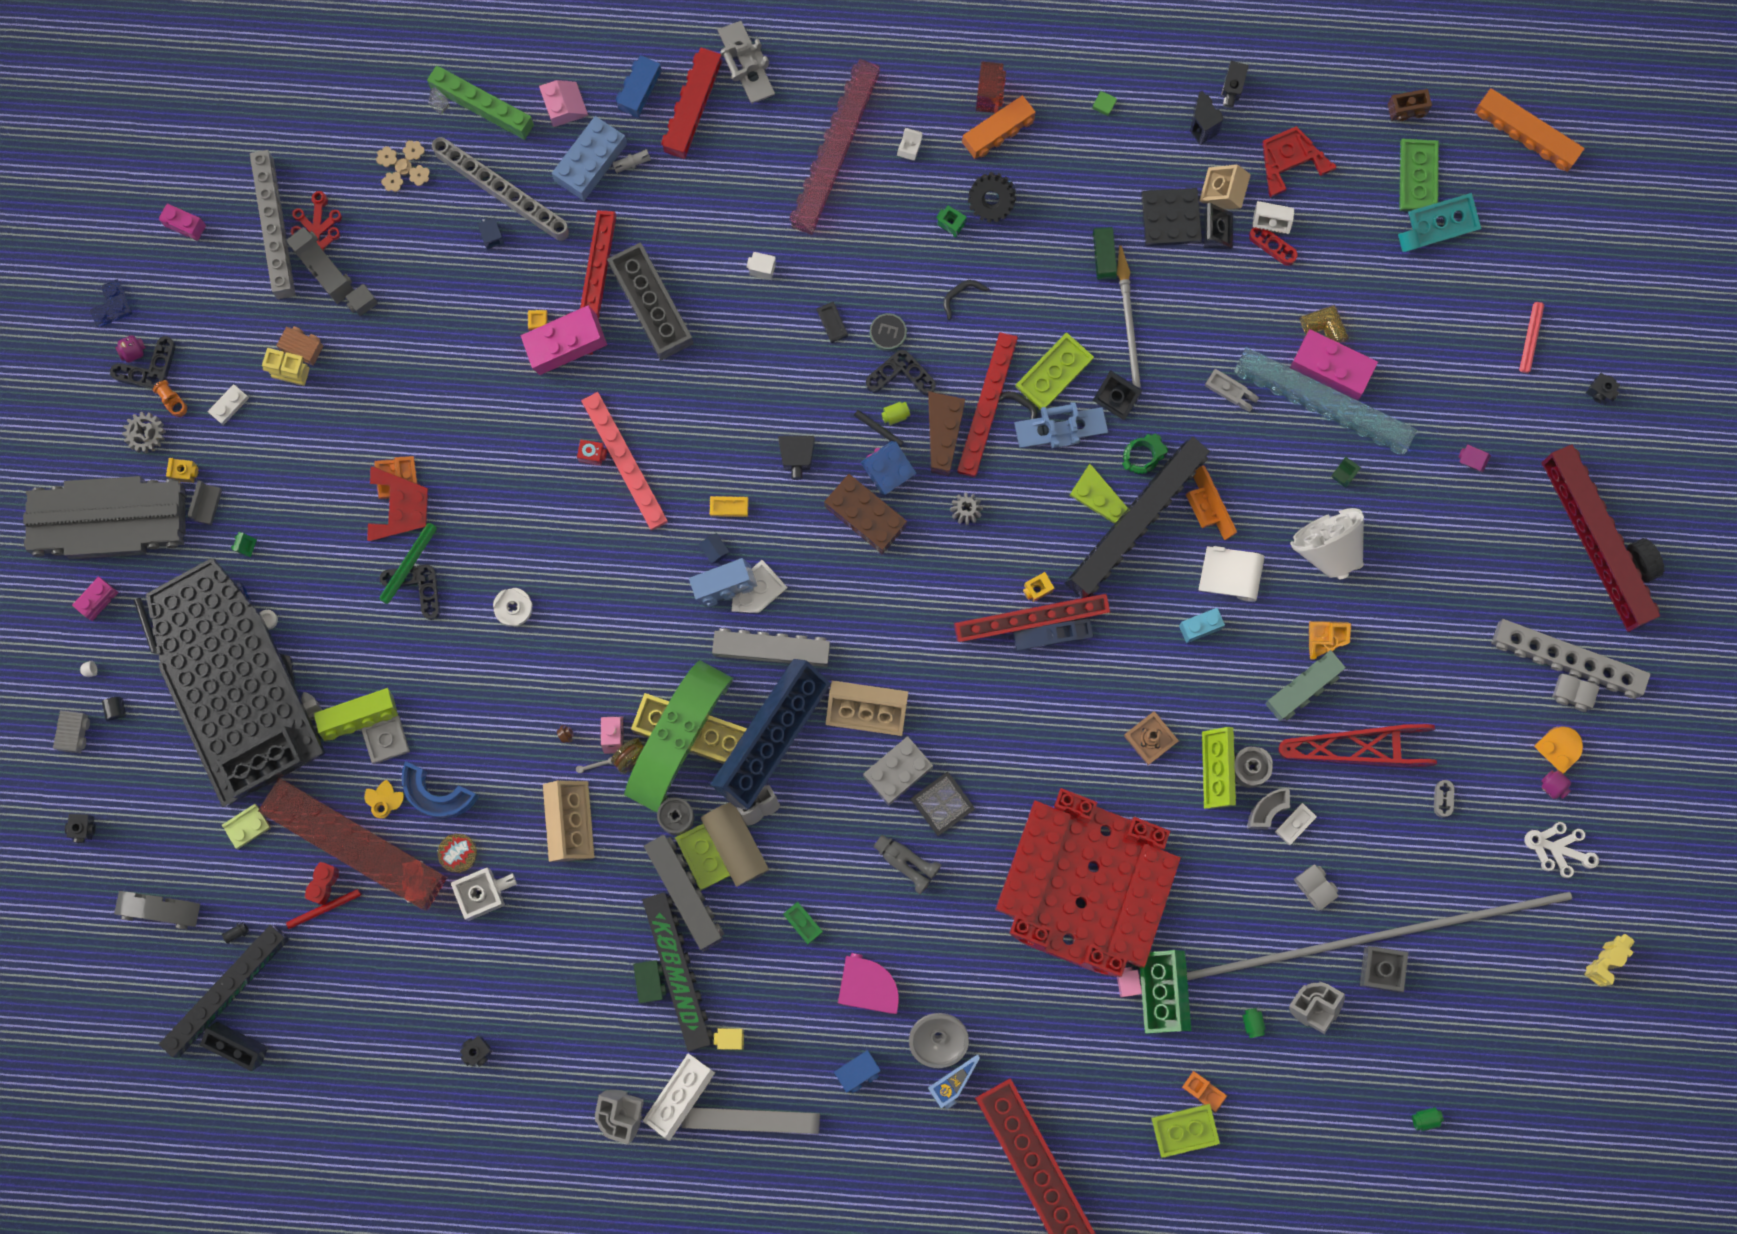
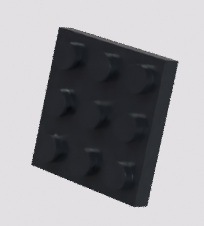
M1197 188L1141 192L1145 246L1201 243Z

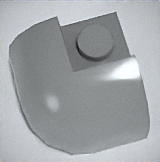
M1323 982L1311 983L1306 986L1304 985L1290 1004L1289 1010L1302 1024L1307 1027L1309 1025L1325 1034L1333 1020H1336L1344 1004L1345 994Z
M606 1090L598 1097L595 1122H597L599 1129L604 1133L603 1136L629 1144L635 1138L641 1124V1111L644 1099L627 1095L628 1092L622 1090Z

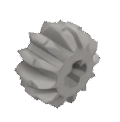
M966 492L964 493V498L961 495H957V500H952L953 507L950 508V511L955 512L952 516L953 519L959 517V524L963 520H965L966 525H969V520L976 523L975 517H981L979 511L983 510V506L979 505L980 499L974 500L975 494H972L969 498ZM964 506H965L966 508L970 507V511H969V512H968L967 510H964V511H963V507H964Z

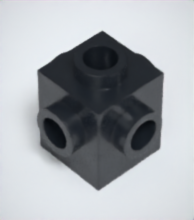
M1600 373L1586 393L1593 397V400L1597 403L1606 405L1610 400L1613 402L1618 396L1619 392L1617 389L1620 384L1613 377Z
M69 814L68 823L65 824L66 837L73 839L74 843H85V840H92L96 832L94 816Z
M479 1035L475 1039L470 1038L462 1044L463 1049L460 1050L462 1061L467 1066L471 1065L472 1067L477 1065L481 1067L489 1060L487 1056L493 1052L484 1038Z

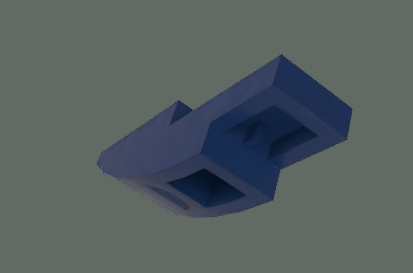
M1090 618L1013 632L1016 651L1093 638Z

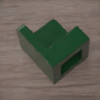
M1345 457L1331 475V478L1346 488L1361 467Z

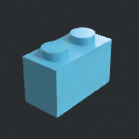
M1218 608L1182 621L1179 625L1186 643L1222 630L1225 626Z

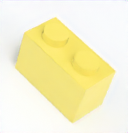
M718 1029V1033H714V1045H717V1049L744 1050V1030Z

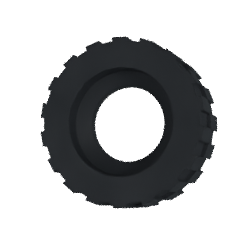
M1642 538L1627 546L1626 549L1632 554L1635 567L1641 572L1642 581L1647 583L1664 574L1665 566L1657 547L1647 538Z

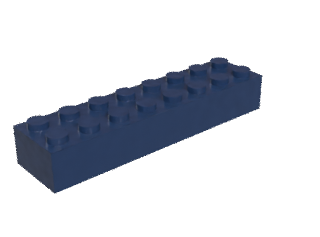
M793 659L710 785L736 808L749 810L831 683L807 660Z

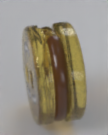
M637 738L632 739L622 745L612 756L611 763L621 774H626L633 770L644 748L642 742Z

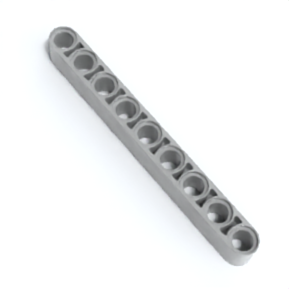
M438 137L433 140L432 148L438 159L553 238L562 241L569 236L567 224L562 218L445 138ZM445 146L444 150L438 151L440 147ZM456 156H459V157H460L459 160L453 161V158H454V157H456ZM471 166H474V167H475L474 170H472V171H467V169H468L469 167H471ZM484 177H490L489 180L482 181ZM498 187H505L502 191H496ZM513 197H520L515 202L511 201ZM528 207H534L532 211H526ZM543 217H549L546 222L541 221ZM558 227L564 228L561 232H556V229Z

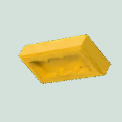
M710 496V516L748 517V497Z

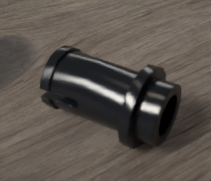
M238 922L237 926L222 933V937L227 944L241 936L245 937L249 929L244 922Z

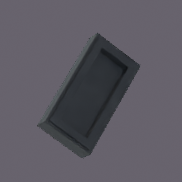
M834 301L816 308L830 343L848 337Z

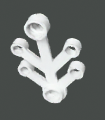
M1562 822L1554 824L1552 828L1543 832L1532 830L1525 835L1524 841L1526 846L1536 851L1541 861V867L1545 871L1554 869L1555 863L1552 859H1548L1544 848L1552 852L1560 868V874L1564 878L1571 877L1574 871L1571 866L1567 865L1563 855L1581 861L1582 865L1587 869L1595 868L1599 863V858L1595 853L1584 854L1565 847V845L1574 841H1581L1585 838V832L1582 829H1576L1572 834L1555 842L1545 839L1554 834L1565 833L1566 825ZM1557 825L1562 826L1561 832L1557 830ZM1576 832L1581 833L1580 839L1576 837ZM1533 836L1538 838L1537 843L1532 841ZM1589 857L1594 858L1593 864L1588 861ZM1546 861L1550 862V868H1546ZM1565 868L1569 869V871H1570V874H1569V875H1565V873H1564V869H1565Z

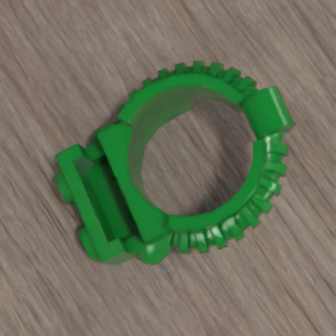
M1156 433L1153 435L1147 434L1144 438H1137L1129 442L1130 444H1127L1123 452L1124 462L1122 465L1124 468L1137 474L1153 470L1158 465V461L1164 459V456L1168 453V448L1161 442L1160 435ZM1143 445L1151 450L1153 459L1144 467L1132 466L1129 462L1130 451L1133 448Z

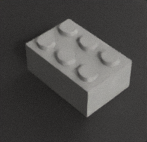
M907 736L863 774V777L889 806L933 768V765Z

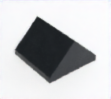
M1208 203L1204 211V248L1232 249L1233 213Z
M1110 370L1093 401L1122 420H1125L1139 400L1142 390Z

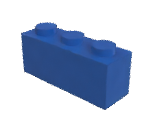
M641 55L638 60L634 61L631 69L632 72L630 76L626 77L624 88L616 97L618 110L639 118L662 72L660 63Z

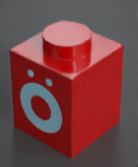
M580 439L577 454L578 461L580 463L601 466L602 460L605 461L607 456V450L603 443Z

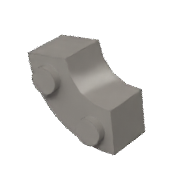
M1290 788L1279 789L1263 797L1252 809L1247 829L1270 828L1274 815L1279 811H1285L1290 808Z

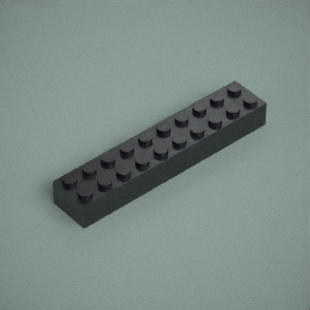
M1193 436L1183 442L1064 584L1080 598L1093 595L1100 587L1098 583H1101L1103 580L1105 581L1112 573L1110 569L1118 566L1124 559L1122 555L1126 554L1127 551L1129 552L1136 545L1134 540H1137L1139 537L1141 538L1147 532L1148 528L1146 526L1154 523L1159 518L1160 514L1158 512H1161L1172 502L1170 498L1179 494L1184 488L1182 484L1190 480L1196 474L1195 469L1202 466L1208 460L1206 455L1210 451Z

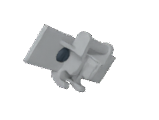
M742 21L718 29V33L725 46L720 53L729 66L732 80H740L751 104L775 95L764 71L769 65V60L767 56L763 57L759 39H756L755 44L752 45ZM735 56L738 57L743 68L740 71H738L737 66L733 60V57Z

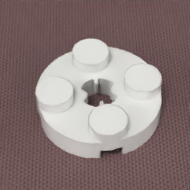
M518 588L501 591L493 603L496 618L506 626L518 627L525 623L532 613L533 605L529 596ZM517 603V610L509 612L510 608L508 605Z

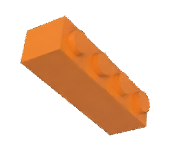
M1022 95L965 133L962 137V143L974 159L979 156L984 157L991 148L1000 146L1004 139L1009 136H1015L1022 127L1030 126L1034 122L1036 112Z

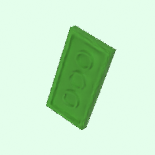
M1401 139L1400 211H1412L1438 203L1439 141Z

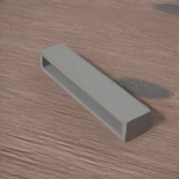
M720 628L719 631H714L712 654L713 657L788 664L793 659L807 660L812 666L828 667L830 641H826V638L815 637V640H812L802 635L790 638L787 634L769 636L767 632L750 634V631L739 630L736 633L731 632L730 629Z

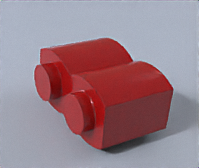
M320 862L314 870L313 880L306 888L305 899L324 905L330 897L331 887L338 879L339 869Z

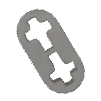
M1448 780L1438 782L1434 790V812L1437 816L1443 818L1451 815L1454 809V785ZM1444 784L1446 788H1449V791L1445 793V797H1443V790H1440V787ZM1443 800H1445V807H1448L1445 813L1439 809V806L1443 805Z

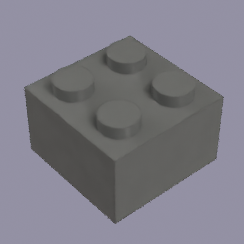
M1373 946L1364 947L1359 987L1397 993L1404 992L1408 952Z

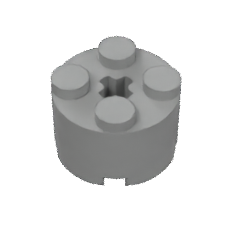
M1246 747L1235 756V781L1241 786L1255 788L1270 778L1273 762L1269 753L1263 748ZM1252 764L1255 765L1254 770H1250L1248 767Z

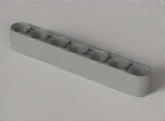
M691 1108L683 1120L681 1128L819 1134L820 1113Z

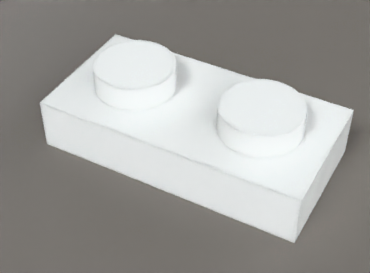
M233 384L211 407L208 413L224 425L249 397Z
M1302 803L1275 832L1288 845H1291L1317 816Z

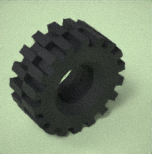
M990 172L989 175L985 173L973 183L968 194V203H970V210H974L973 214L975 216L979 215L980 220L987 219V222L990 223L992 220L999 222L1000 219H1005L1012 211L1017 196H1015L1016 189H1013L1014 184L1012 181H1007V176L1003 178L1001 173H997V175H994V172ZM989 191L996 192L999 196L998 203L994 205L988 204L985 200V194Z

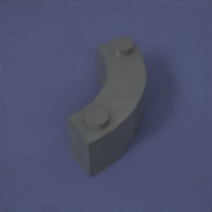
M303 227L288 238L286 242L335 303L338 304L346 298L345 296L354 291L350 285L353 282L347 274L342 275L317 244L319 240L312 231L308 232Z
M119 891L114 914L121 915V920L133 921V918L176 924L175 928L187 930L188 926L196 927L200 903L165 898V901H163L164 897Z

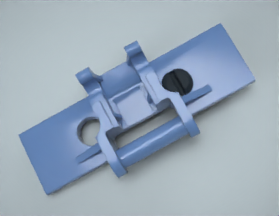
M1071 402L1070 405L1047 409L1042 407V418L1014 422L1019 448L1050 444L1052 448L1078 444L1080 443V438L1108 433L1103 407L1077 411L1075 402ZM1071 412V417L1066 421L1055 423L1054 420H1049L1048 418L1051 415ZM1077 420L1084 423L1083 429H1077Z

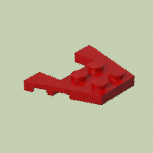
M1297 126L1262 142L1270 198L1286 191L1287 188L1279 175L1284 171L1310 160L1313 161L1320 176L1336 169V165L1333 162L1331 163L1324 156V153L1320 152Z
M371 466L370 484L390 486L388 524L368 523L367 541L425 527L427 524L428 488Z

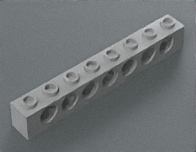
M268 150L250 153L272 293L277 299L296 296L274 159Z
M1505 619L1498 622L1491 642L1499 650H1510L1518 657L1531 658L1534 663L1541 665L1545 663L1550 665L1553 670L1569 672V675L1572 677L1588 679L1590 683L1604 685L1609 691L1623 692L1626 697L1632 699L1644 695L1651 674ZM1511 636L1518 638V644L1512 642ZM1530 642H1532V643H1534V644L1536 645V647H1537V650H1536V651H1533V650L1530 648V646H1529ZM1548 649L1554 651L1555 658L1548 655ZM1567 656L1573 659V665L1567 662ZM1585 663L1591 665V671L1586 670ZM1603 670H1607L1610 673V678L1604 676ZM1622 676L1628 679V685L1622 682Z

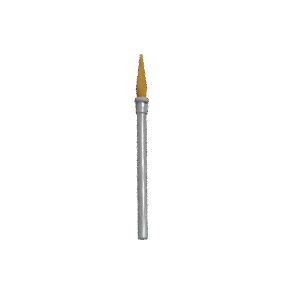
M1120 245L1117 275L1120 279L1119 285L1123 296L1133 385L1141 388L1130 300V270L1123 248Z

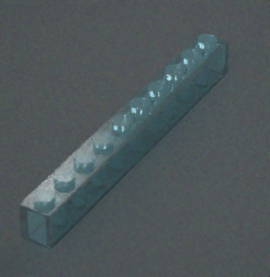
M1247 347L1234 370L1240 378H1248L1254 381L1255 385L1262 388L1266 387L1275 395H1283L1290 402L1305 406V409L1310 412L1316 411L1322 414L1323 418L1338 422L1343 428H1351L1358 435L1373 439L1378 445H1386L1397 454L1406 453L1417 432V429Z

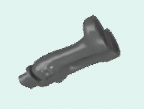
M883 834L873 846L879 851V855H883L884 859L891 866L914 882L915 891L920 895L931 881L908 866L906 862L908 861L915 865L931 879L935 877L942 866L939 862L928 863L906 846L893 841L892 838L888 839Z

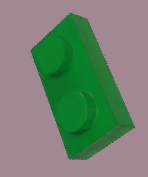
M796 902L783 913L785 918L808 945L823 933L799 902Z

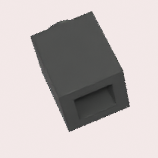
M364 283L345 296L349 301L346 304L352 313L357 312L359 316H362L378 304Z

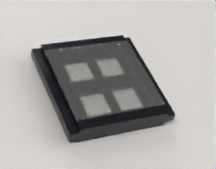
M946 772L910 799L937 836H940L975 810L973 804L949 772Z

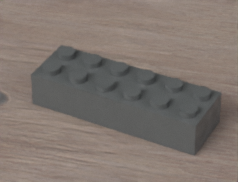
M640 242L608 258L609 266L659 360L661 361L693 345L692 337L642 243Z
M663 834L644 845L648 856L700 950L704 952L724 941L722 936L725 934L721 926L713 922L712 919L715 916L709 906L705 907L703 901L706 899L699 888L695 889L694 884L696 881L690 871H685L684 867L687 865L680 854L676 855L675 850L677 847L671 837L667 838Z

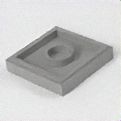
M399 716L393 717L388 721L375 723L371 727L361 728L373 765L410 753Z

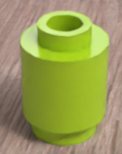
M898 402L883 408L884 412L881 413L884 423L889 425L904 421L910 416L906 402Z

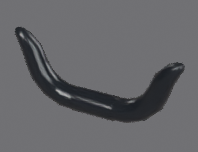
M965 280L959 283L944 298L943 307L947 319L950 320L952 317L951 299L967 287H975L981 291H988L989 288L976 280Z
M1007 391L1001 393L999 402L1007 398L1013 399L1029 409L1030 419L1037 418V409L1029 400L1015 392Z

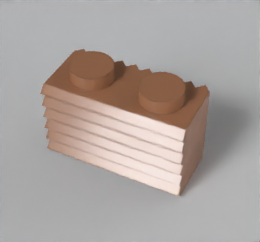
M295 326L293 329L286 327L277 343L278 349L284 353L303 356V361L313 366L323 348L320 338L313 334L307 336L303 334V330Z

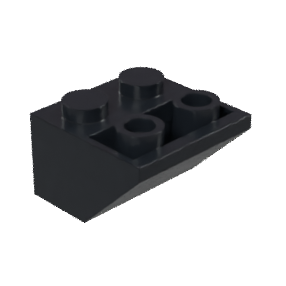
M1200 91L1193 111L1190 132L1199 145H1202L1218 135L1223 122V115L1220 110L1215 109L1210 96Z

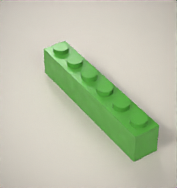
M437 65L427 79L431 90L524 140L534 126L530 115Z

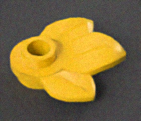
M385 780L378 786L376 791L366 789L364 798L365 802L371 806L372 814L376 818L383 819L390 814L391 810L400 807L404 799V793H394L390 782ZM384 806L385 810L380 813L378 811L379 807Z

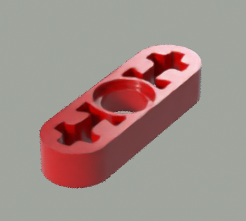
M1257 227L1251 229L1249 238L1252 243L1283 265L1290 266L1294 264L1298 254L1292 246L1268 229L1265 230L1264 228ZM1261 232V237L1256 238L1255 234ZM1266 236L1269 237L1264 244L1263 241L1266 239ZM1275 241L1278 244V248L1272 250L1269 248L1268 243ZM1283 247L1284 249H1283V251L1281 252V254L1279 255L1278 253L1280 252L1281 248ZM1291 253V258L1287 260L1285 256Z

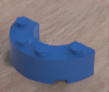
M405 761L401 776L402 786L408 801L420 812L438 819L453 818L468 811L478 800L479 795L461 786H457L447 796L438 797L430 794L425 781L427 772Z

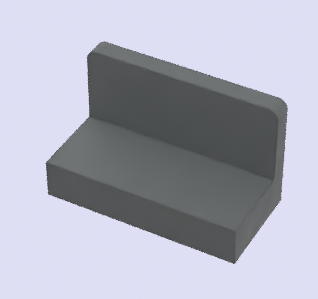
M198 480L188 517L194 522L212 525L222 489L206 485Z

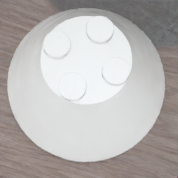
M1357 508L1340 510L1339 515L1330 517L1328 514L1306 525L1293 536L1294 542H1290L1292 548L1328 577H1338V579L1348 577L1349 572L1364 566V515Z

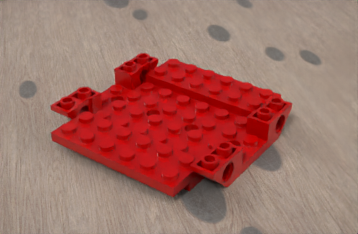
M1060 788L1054 805L1055 808L1038 801L1033 802L995 910L1013 917L1014 921L1009 934L1024 945L1099 974L1122 977L1127 962L1144 968L1181 857L1163 851L1170 830L1136 817L1129 820L1096 807V801ZM1101 827L1109 828L1110 836H1103L1100 831ZM1090 862L1097 864V872L1089 870L1088 864ZM1076 899H1083L1086 903L1085 908L1077 907ZM1064 935H1070L1073 938L1072 945L1064 943Z

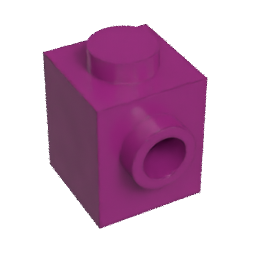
M1467 445L1466 449L1462 448L1459 454V462L1483 473L1491 455Z

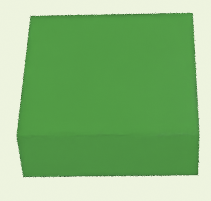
M1100 91L1092 109L1109 116L1117 98Z

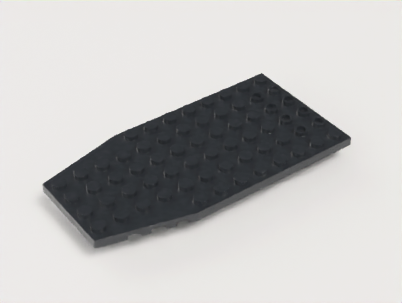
M214 558L208 559L146 593L149 614L153 621L154 628L152 630L156 638V652L160 659L159 668L222 807H227L326 754L263 617Z

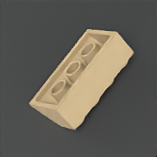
M832 681L826 725L902 736L908 691Z
M554 781L543 784L549 862L593 859L594 847L588 781Z

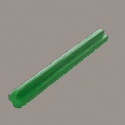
M426 524L379 597L383 603H390L437 530L434 524Z

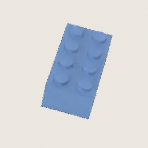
M595 116L551 173L554 182L585 201L613 164L612 162L616 160L626 147L625 135Z

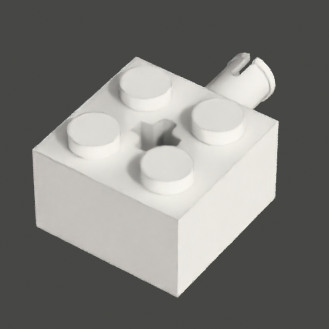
M489 868L451 882L464 919L467 921L505 906L500 894L501 891L517 885L513 873L496 880ZM477 890L482 892L480 898L474 897L477 894Z

